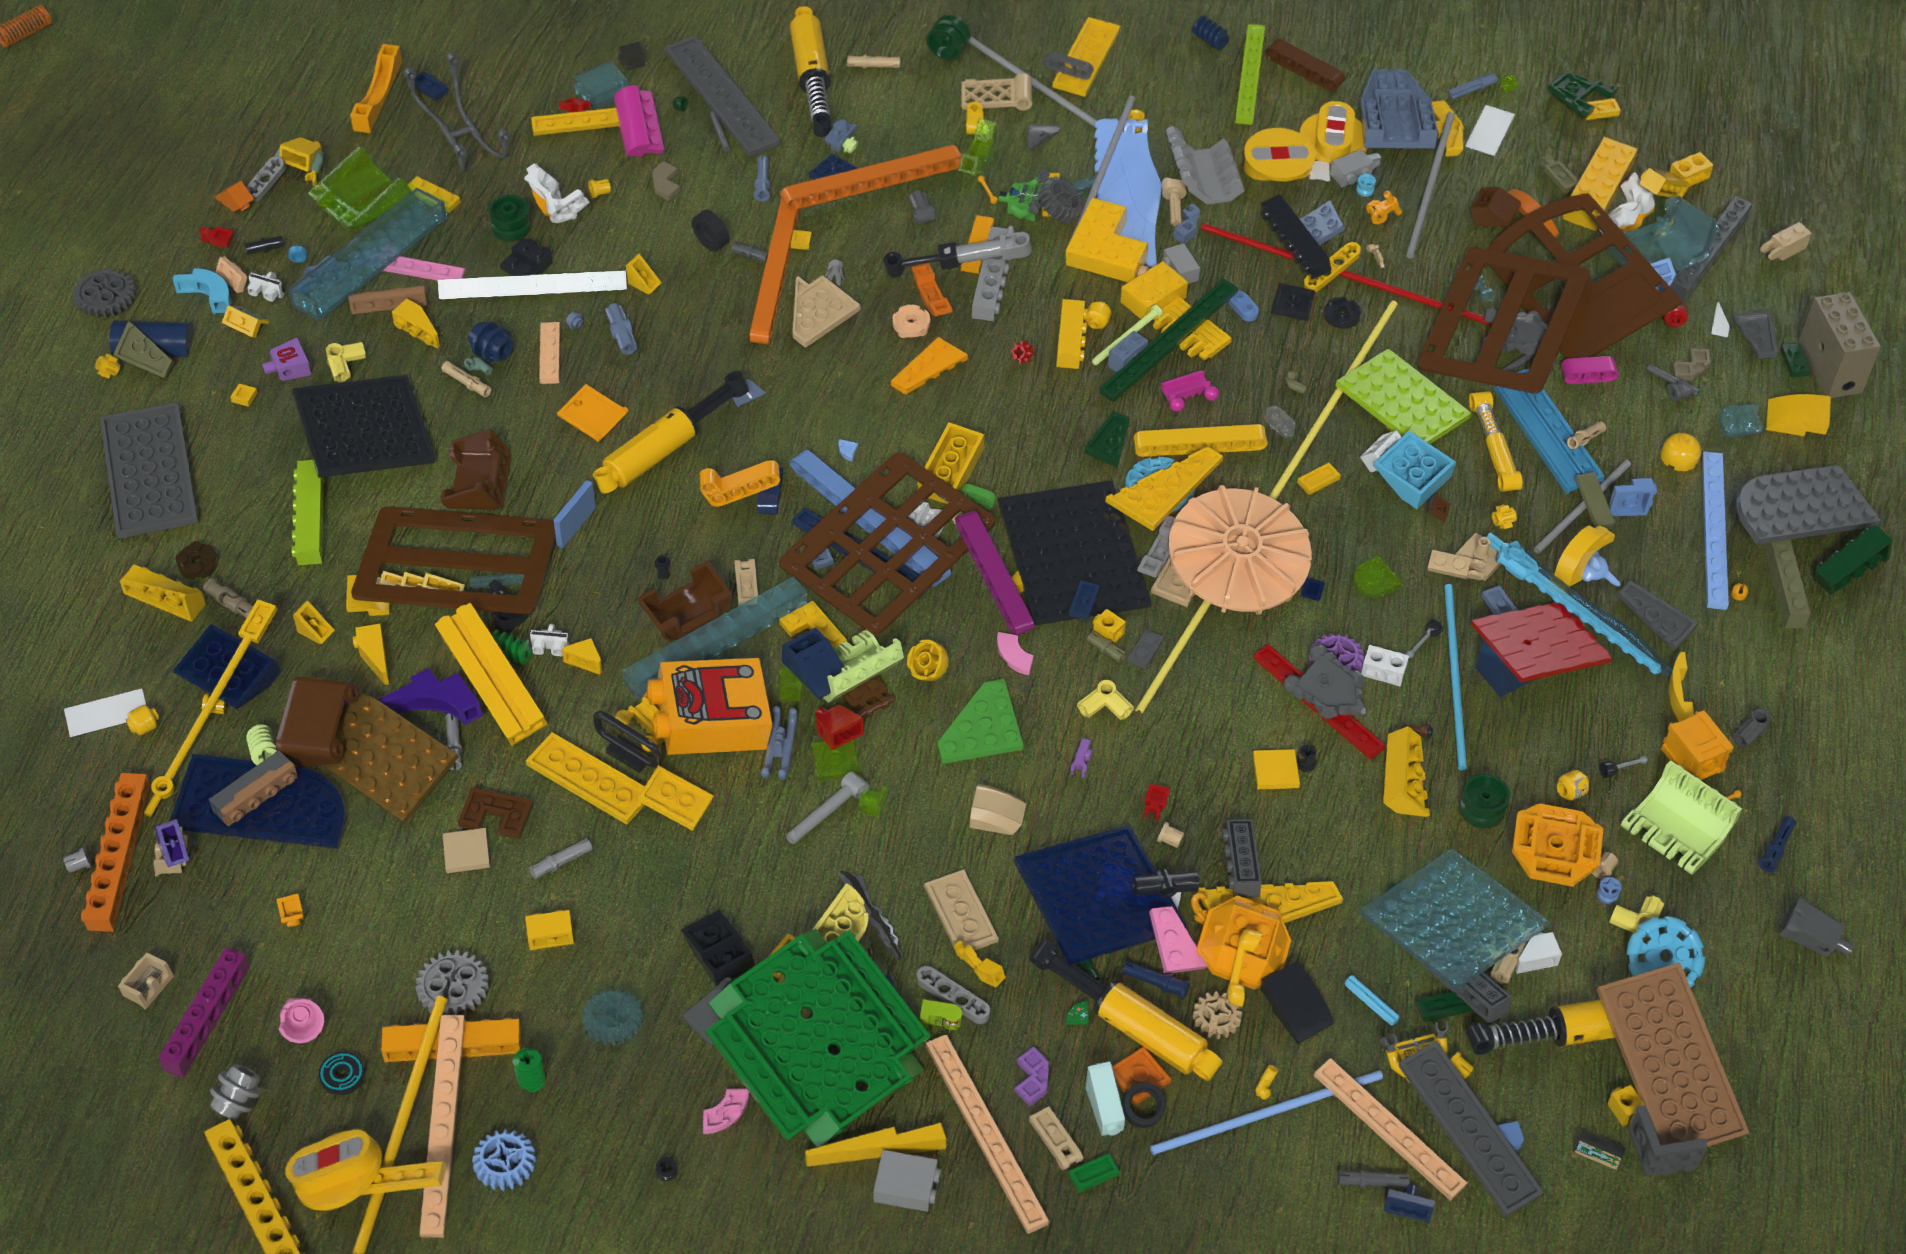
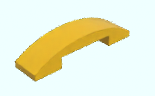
M1681 652L1677 657L1669 680L1670 704L1679 722L1694 716L1693 703L1684 702L1681 684L1687 671L1685 652Z

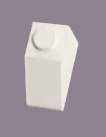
M1553 932L1546 934L1538 933L1531 937L1518 959L1515 969L1516 974L1558 966L1562 953Z

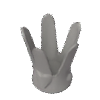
M839 260L830 261L825 275L827 276L828 274L827 279L829 281H832L835 275L837 286L841 285V274L844 279L842 272L843 263Z

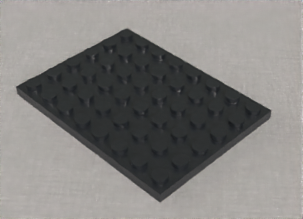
M1113 481L998 498L999 509L1016 568L1021 577L1024 596L1034 626L1079 619L1069 616V610L1080 580L1100 585L1090 617L1102 614L1106 609L1116 613L1151 607V599L1143 574L1137 571L1139 562L1123 512L1105 502L1106 496L1117 494Z

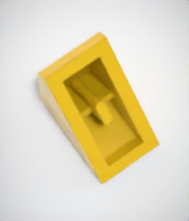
M640 253L626 264L628 284L651 294L662 283Z
M308 600L293 614L297 632L318 644H322L335 631Z
M592 638L563 647L564 663L601 675V659Z

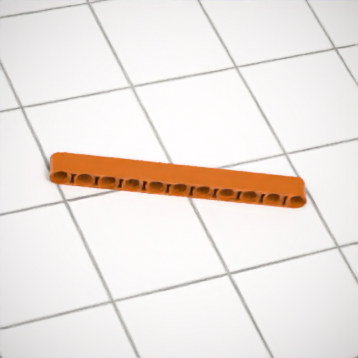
M950 145L787 186L782 189L780 196L789 210H797L955 170L964 165L965 158L957 146Z
M782 198L750 330V343L770 344L791 252L793 230L796 229L800 209L789 210Z

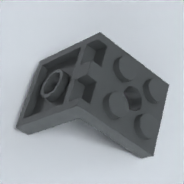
M1646 1105L1636 1107L1628 1125V1130L1645 1176L1657 1174L1670 1175L1675 1171L1681 1170L1686 1172L1693 1171L1698 1168L1708 1147L1705 1138L1660 1145Z

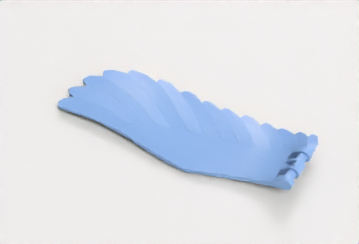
M1102 119L1095 123V128H1097L1095 132V138H1097L1095 160H1098L1095 164V172L1097 173L1119 122L1118 119ZM1127 119L1124 132H1122L1097 192V199L1126 207L1127 222L1120 235L1148 243L1146 264L1149 267H1154L1157 265L1155 229L1162 184L1149 152L1147 140L1148 119H1143V121ZM1136 128H1142V133H1135Z

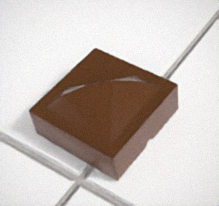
M1433 495L1430 498L1427 513L1445 521L1448 517L1451 503Z

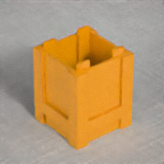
M1705 710L1701 712L1696 711L1692 717L1678 723L1671 722L1669 724L1668 735L1664 737V744L1661 747V750L1669 760L1680 765L1684 770L1700 780L1725 770V764L1734 747Z

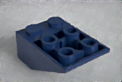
M814 628L782 645V663L819 700L829 695L831 690L827 676L835 677L842 673L841 669L845 667L828 639L817 628Z

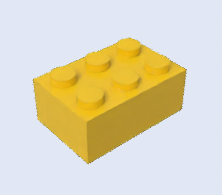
M1162 261L1122 286L1120 302L1142 319L1151 312L1150 308L1153 305H1157L1162 309L1178 296L1182 299L1186 298L1188 281Z

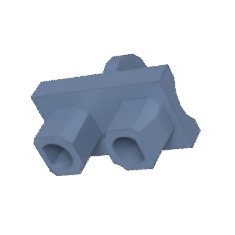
M844 119L835 121L833 124L834 128L825 137V142L830 144V148L838 152L843 148L845 140L851 138L853 132L857 129L856 124H849Z

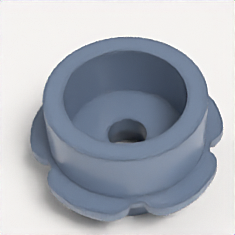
M575 311L570 313L566 319V324L569 325L570 329H578L583 323L582 314H578Z

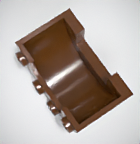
M708 561L691 569L692 582L680 587L671 594L665 595L658 600L657 592L653 589L637 598L640 606L666 640L670 642L677 640L681 643L696 639L715 627L721 621V614L724 611H728L732 602V593Z

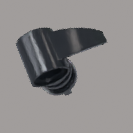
M492 580L489 583L491 594L508 595V593L502 590L499 581ZM493 611L496 619V628L500 633L507 632V634L513 632L516 627L521 625L530 616V614Z

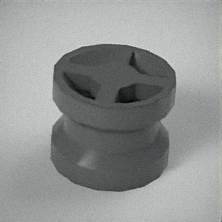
M1679 380L1676 384L1670 383L1667 385V394L1673 402L1679 401L1680 398H1688L1691 394L1690 386L1685 380Z

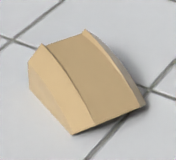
M978 784L971 809L970 828L1013 835L1022 825L1026 803L1006 791Z

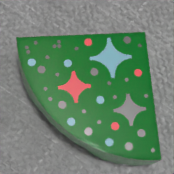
M1088 1001L1074 1005L1067 1014L1066 1025H1088Z

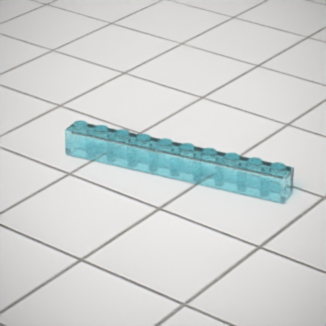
M793 576L622 670L623 683L635 698L638 699L647 692L648 680L658 679L660 662L699 661L716 657L724 650L734 647L742 640L752 637L755 633L770 627L780 618L807 604V591Z

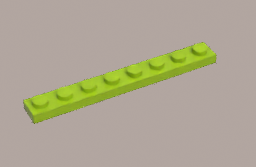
M1248 24L1235 123L1253 125L1265 26Z

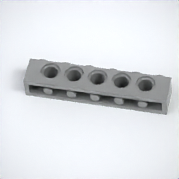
M991 226L987 241L1000 239V235L1008 234V229ZM1003 257L983 260L972 304L973 319L994 321L995 314H999L1000 303L998 301H1002L1003 290L1001 288H1005L1006 276L1004 275L1008 274L1009 263L1007 261H1011V259L1003 260Z

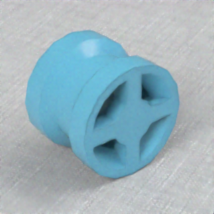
M1370 174L1360 175L1356 188L1357 193L1364 197L1371 196L1374 193L1375 177Z

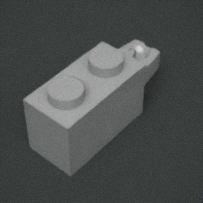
M1362 149L1332 161L1330 175L1341 187L1351 185L1357 182L1358 177L1362 174L1372 175V170L1380 165L1381 156L1378 153L1366 155Z

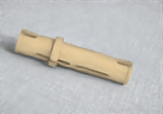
M848 56L847 67H863V69H867V67L900 68V57Z
M446 361L442 365V372L466 385L468 390L475 391L484 398L490 395L491 387L481 382L477 376H471L450 361Z
M1598 421L1585 430L1577 431L1573 437L1567 440V445L1571 449H1576L1580 445H1586L1592 438L1605 432V423Z

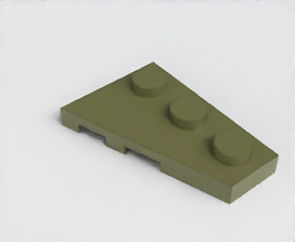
M128 321L113 356L167 379L174 361L135 325Z

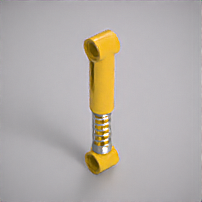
M1490 391L1470 393L1469 406L1472 412L1478 414L1486 435L1485 443L1498 476L1499 490L1501 492L1521 490L1523 485L1522 475L1519 470H1516L1505 437L1500 433L1494 414H1492V393Z

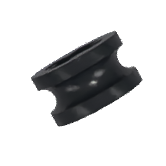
M663 1157L656 1163L658 1178L663 1181L674 1179L677 1174L676 1162L672 1158ZM667 1165L670 1166V1172L668 1170L667 1173L662 1171L663 1166L665 1168Z

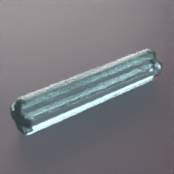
M511 573L470 577L469 582L471 588L489 587V583L492 580L499 581L501 586L522 584L524 575Z

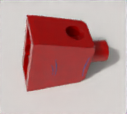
M836 705L828 710L820 707L815 713L816 731L831 750L864 734L863 717L841 705Z

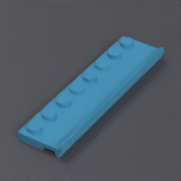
M1530 369L1521 370L1517 373L1527 374ZM1492 385L1566 494L1579 489L1575 480L1577 475L1595 472L1598 481H1604V474L1584 446L1580 445L1576 449H1571L1567 445V440L1573 437L1575 433L1544 389L1538 394H1532Z

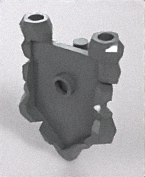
M1486 309L1484 321L1493 324L1498 310ZM1538 312L1518 313L1502 352L1516 349L1526 355H1535L1548 328ZM1486 337L1483 338L1482 346L1486 340Z
M1322 644L1315 645L1310 651L1309 655L1314 663L1301 678L1289 675L1283 683L1285 690L1292 692L1294 697L1301 700L1304 698L1308 703L1312 702L1315 709L1318 710L1319 716L1330 719L1336 717L1338 713L1340 715H1366L1367 709L1362 701L1363 693L1360 687H1363L1364 676L1358 670H1351L1343 666L1332 652H1328Z

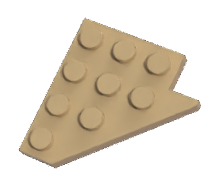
M823 275L810 284L798 276L796 277L793 338L806 348L859 312L861 305Z

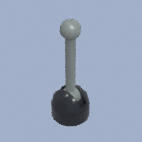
M1431 619L1425 626L1426 634L1412 650L1407 651L1406 655L1409 658H1413L1414 652L1429 636L1436 637L1443 631L1442 625L1437 620Z
M1641 756L1639 759L1621 764H1616L1613 761H1604L1600 763L1599 770L1603 778H1609L1616 775L1619 768L1638 763L1646 764L1648 758Z

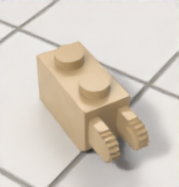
M1798 222L1773 235L1770 241L1762 245L1760 251L1762 253L1771 251L1768 255L1770 260L1779 258L1783 261L1806 249L1812 233Z

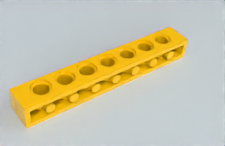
M228 1119L204 1131L207 1141L265 1254H300L298 1248L301 1245L296 1235L290 1236L288 1230L291 1229V1226L286 1216L281 1217L278 1212L282 1210L276 1197L271 1199L269 1193L272 1190L267 1179L261 1180L259 1175L262 1174V1170L258 1162H252L250 1156L253 1153L248 1143L243 1144L241 1138L244 1136L238 1125L233 1126L231 1120ZM234 1145L232 1149H227V1147ZM244 1163L243 1166L236 1167L238 1164ZM253 1181L251 1185L245 1186L246 1183ZM257 1200H263L259 1204H254ZM273 1218L270 1222L264 1223L266 1219ZM276 1237H282L279 1241H273Z

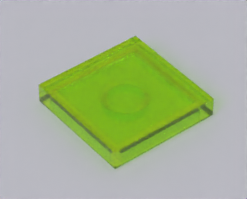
M853 740L834 750H831L824 741L811 743L817 781L844 778L851 771L859 776Z

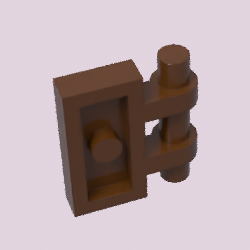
M878 675L842 695V698L852 711L860 708L855 713L862 717H869L873 715V712L881 708L886 709L889 707V704L895 702L892 694L885 697L888 694V689Z

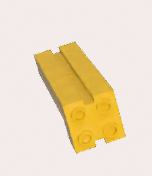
M471 603L460 606L456 610L455 615L451 617L443 616L435 623L446 646L458 661L511 746L548 725L543 714Z

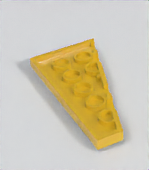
M1207 446L1189 455L1188 459L1180 463L1177 461L1171 464V467L1166 470L1161 469L1137 481V484L1129 488H1122L1115 495L1110 494L1106 496L1105 502L1154 531L1223 461V455Z
M1333 881L1308 882L1306 885L1287 883L1284 886L1266 884L1261 885L1260 897L1246 898L1278 910L1284 923L1341 904L1343 901ZM1225 886L1208 890L1202 887L1197 891V893L1201 892L1207 896L1206 900L1200 898L1207 911L1234 897L1233 889H1225Z

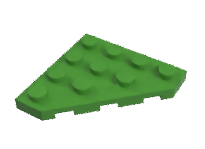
M999 679L984 682L937 742L942 764L1023 750V741L1005 680Z

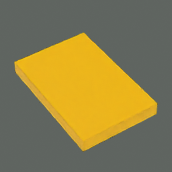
M658 765L638 796L637 801L693 831L713 800L714 795Z

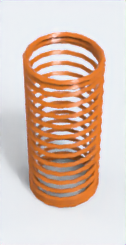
M39 5L35 9L32 8L25 12V14L18 15V17L11 19V21L9 20L1 24L0 43L7 48L12 43L19 42V39L22 40V37L26 38L29 34L32 35L39 31V29L46 28V25L50 26L52 21L46 9ZM37 13L39 14L41 20L44 22V25L41 23L40 19L38 18ZM33 14H34V15L36 16V18L38 19V21H39L41 27L37 24V22H36V20H35ZM30 16H31L32 19L34 20V22H35V24L37 25V28H38V29H36V27L34 26L33 22L31 21ZM27 18H28V20L31 22V24H32V26H33V28H34V31H33V29L30 27V25H29V23H28V21H27ZM24 21L27 23L28 27L30 28L31 33L29 32V30H28L27 27L25 26ZM20 22H21V23L23 24V26L25 27V29H26V31H27V34H26L25 31L23 30V28H22ZM17 24H18L19 27L21 28V30H22L24 36L21 34L20 30L18 29ZM13 25L15 26V28H16L17 31L19 32L20 37L17 35V33H16V31H15ZM10 27H11V29L14 31V33H15L17 39H16V38L14 37V35L12 34V32H11V30H10ZM7 30H8V31L10 32V34L12 35L13 40L10 38V36H9Z

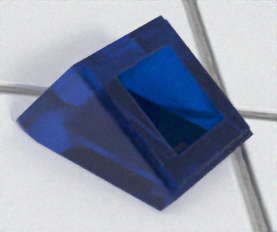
M1307 577L1300 596L1320 602L1326 583Z

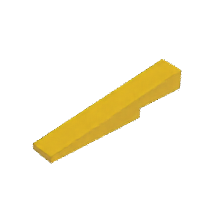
M941 1123L901 1134H896L895 1128L891 1127L805 1151V1160L808 1167L880 1158L883 1150L903 1154L946 1149V1136Z

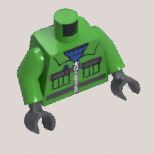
M1042 169L1039 171L1038 177L1031 181L1014 183L1011 192L1000 191L999 202L1008 203L1007 212L1018 219L1024 218L1035 221L1036 215L1039 212L1038 209L1041 208V201L1038 199L1039 195L1037 192L1042 182L1044 183L1049 179V172L1046 169Z

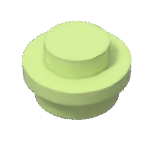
M855 137L845 140L842 146L844 147L843 152L853 153L858 145Z

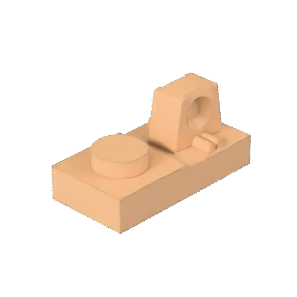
M220 257L215 273L220 275L237 293L243 292L248 276L241 271V268L236 263H232L226 257Z

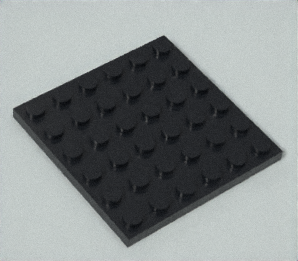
M407 375L292 388L294 402L318 478L435 463V455Z

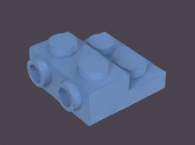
M1652 478L1632 479L1631 485L1614 486L1608 505L1612 516L1647 515L1649 508L1653 504V496L1657 492L1656 483H1653Z

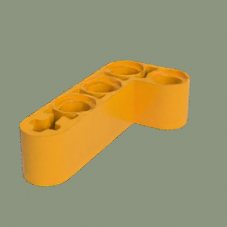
M769 460L720 478L714 469L706 468L701 470L699 474L700 490L712 506L720 507L778 485L780 483L779 465L776 461Z

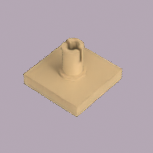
M1475 532L1455 555L1486 562V569L1470 567V570L1483 573V580L1486 581L1501 565V563H1496L1499 552L1490 547L1491 541L1489 538L1482 537Z

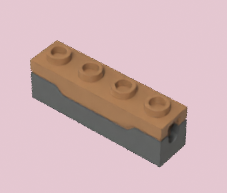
M278 750L211 797L209 801L213 812L228 827L234 822H238L248 812L256 809L262 802L269 797H273L279 790L286 785H290L298 778L295 766Z

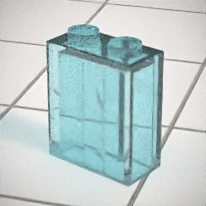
M609 61L574 76L575 84L573 85L575 92L580 94L584 101H590L591 108L594 110L614 101V95L620 89L628 87L629 82L618 68Z

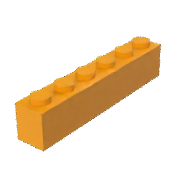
M505 1018L503 1020L465 1021L462 1057L515 1054L521 1049L519 1019ZM416 1023L410 1026L391 1025L389 1027H382L381 1051L384 1062L416 1060L427 1024ZM440 1024L428 1059H437Z

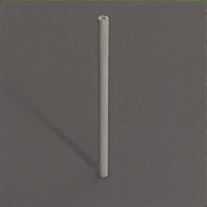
M1625 460L1600 484L1603 492L1631 466L1629 460ZM1584 500L1534 547L1535 553L1540 554L1586 509Z

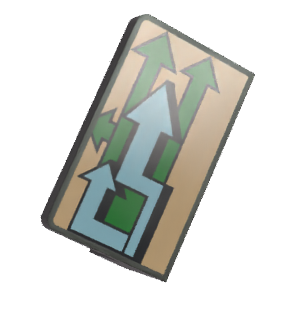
M1582 1130L1573 1153L1617 1171L1626 1148Z

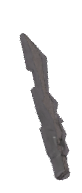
M840 870L838 875L844 885L847 883L852 886L863 898L866 913H868V922L878 932L877 937L887 950L892 952L896 960L903 958V954L898 946V937L893 934V927L888 923L889 919L882 916L881 907L872 905L862 876Z

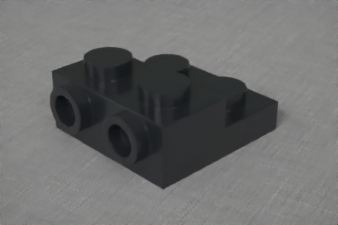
M522 238L511 248L512 253L500 263V269L512 276L540 275L553 264L552 254L548 247L544 246L541 248L533 239L527 240Z

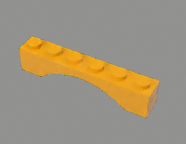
M382 44L377 55L375 72L366 96L355 104L351 112L353 131L371 133L402 64L400 46Z

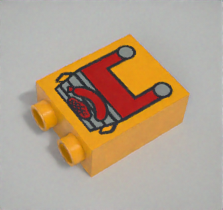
M759 658L660 662L658 679L648 680L647 692L649 704H659L660 713H654L653 731L656 739L665 738L667 755L767 750L772 720Z

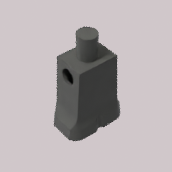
M1800 895L1792 902L1780 923L1779 936L1795 941L1825 957L1835 949L1848 956L1854 947L1852 943L1841 938L1845 926L1813 907Z

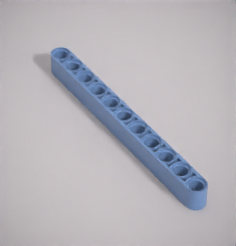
M804 450L790 460L792 469L835 506L855 490L852 485L809 450ZM845 506L841 511L845 513L848 508ZM870 508L856 523L871 534L886 518ZM896 527L880 543L895 555L913 537ZM923 546L905 564L921 575L939 557ZM949 569L945 572L942 578L932 586L936 587L951 576V570Z

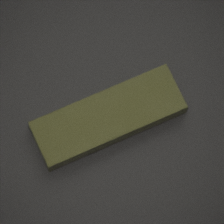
M1595 472L1577 475L1575 480L1594 528L1599 525L1605 528L1613 526L1615 521Z

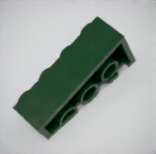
M1876 524L1870 529L1866 528L1857 539L1850 540L1845 545V548L1834 552L1825 563H1819L1815 568L1814 580L1830 595L1849 585L1853 577L1856 579L1862 577L1866 569L1869 568L1872 571L1877 568L1879 561L1882 560L1884 563L1890 559L1893 539Z

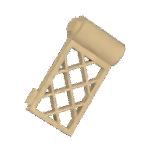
M1026 73L1018 74L1012 79L979 81L967 79L962 82V110L967 109L969 103H966V101L970 98L975 100L974 102H979L983 108L1015 106L1019 110H1028L1032 106V79ZM1003 85H1011L1006 90L1001 88ZM986 86L993 87L989 91L984 89ZM968 87H973V88H975V89H974L973 91H971V92H969L968 90H966V88H968ZM979 91L983 93L981 97H977L975 94ZM995 91L1001 92L998 96L993 95ZM1007 96L1011 100L1003 101L1001 99ZM987 97L993 99L990 102L984 101Z

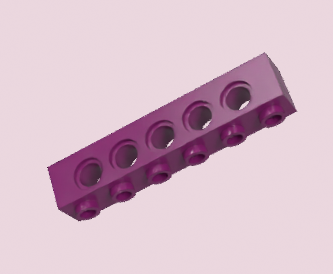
M225 947L158 1057L164 1071L182 1078L185 1077L250 969L246 954Z

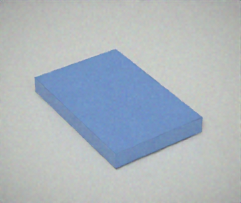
M586 480L553 520L557 546L564 548L595 510L592 482Z

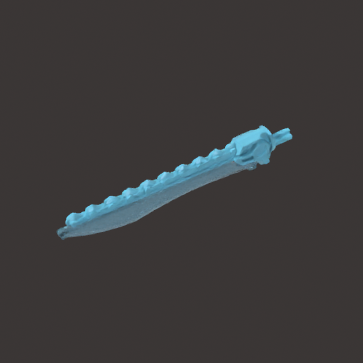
M1491 532L1488 534L1487 538L1491 541L1490 547L1499 552L1496 563L1504 565L1505 569L1518 579L1527 580L1529 583L1533 582L1541 592L1548 593L1556 603L1560 602L1563 604L1568 612H1574L1583 623H1589L1597 633L1604 634L1608 641L1619 645L1624 653L1634 656L1638 663L1646 665L1653 674L1662 672L1665 676H1670L1673 668L1668 667L1656 651L1627 624L1598 607L1567 585L1535 559L1530 550H1524L1518 541L1505 543Z

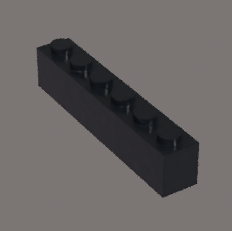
M1280 194L1261 203L1262 211H1260L1262 219L1268 222L1272 232H1276L1279 242H1283L1286 251L1292 253L1295 263L1301 265L1302 272L1305 275L1307 274L1313 280L1332 271L1327 254Z

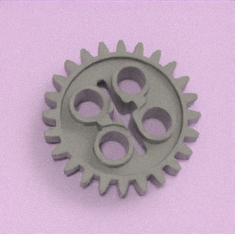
M459 950L454 955L447 951L445 957L438 953L439 959L436 960L431 957L430 965L427 963L423 964L424 970L418 971L420 977L416 978L417 986L415 987L419 1001H422L424 1008L428 1007L430 1013L437 996L447 997L444 1009L445 1015H450V1013L458 1015L460 1011L467 1015V1008L474 1011V1003L481 1005V998H486L485 990H489L486 967H483L481 960L476 962L475 955L469 958L468 952L460 956Z

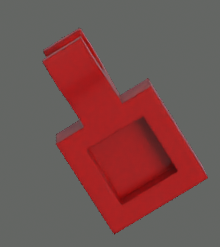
M217 226L214 230L201 227L199 234H202L200 240L210 242L211 245L228 248L234 237V230Z

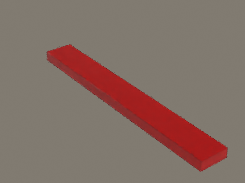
M1269 644L1253 654V659L1282 684L1289 675H1295L1300 678L1304 675ZM1304 698L1301 700L1317 715H1319L1318 710L1315 709L1314 704L1312 702L1308 703L1307 701H1305ZM1338 713L1336 717L1330 719L1321 717L1370 761L1385 750L1386 745L1350 714L1340 715Z

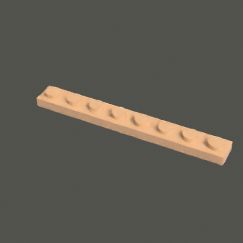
M1331 1058L1315 1072L1314 1077L1446 1198L1451 1201L1466 1187L1467 1182Z

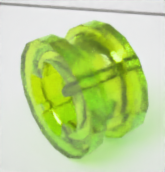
M1510 74L1501 79V86L1504 91L1511 92L1518 87V81L1515 76Z

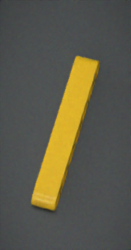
M1259 424L1139 431L1133 436L1135 452L1140 457L1193 454L1207 446L1218 453L1262 450L1268 445L1265 427Z

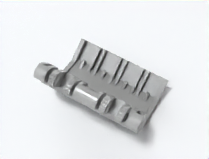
M1174 126L1167 128L1166 133L1169 142L1172 144L1171 148L1177 167L1180 168L1179 173L1182 182L1188 187L1190 193L1206 204L1230 202L1245 191L1226 139H1221L1209 149L1195 150L1185 143L1183 134L1179 129Z

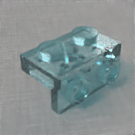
M1759 404L1722 408L1718 422L1725 438L1762 433L1764 427L1758 416Z

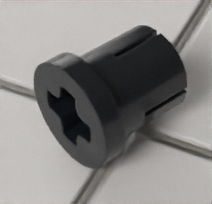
M1303 745L1300 748L1299 755L1296 757L1299 770L1310 772L1315 769L1317 760L1314 746L1310 745V750L1309 745Z

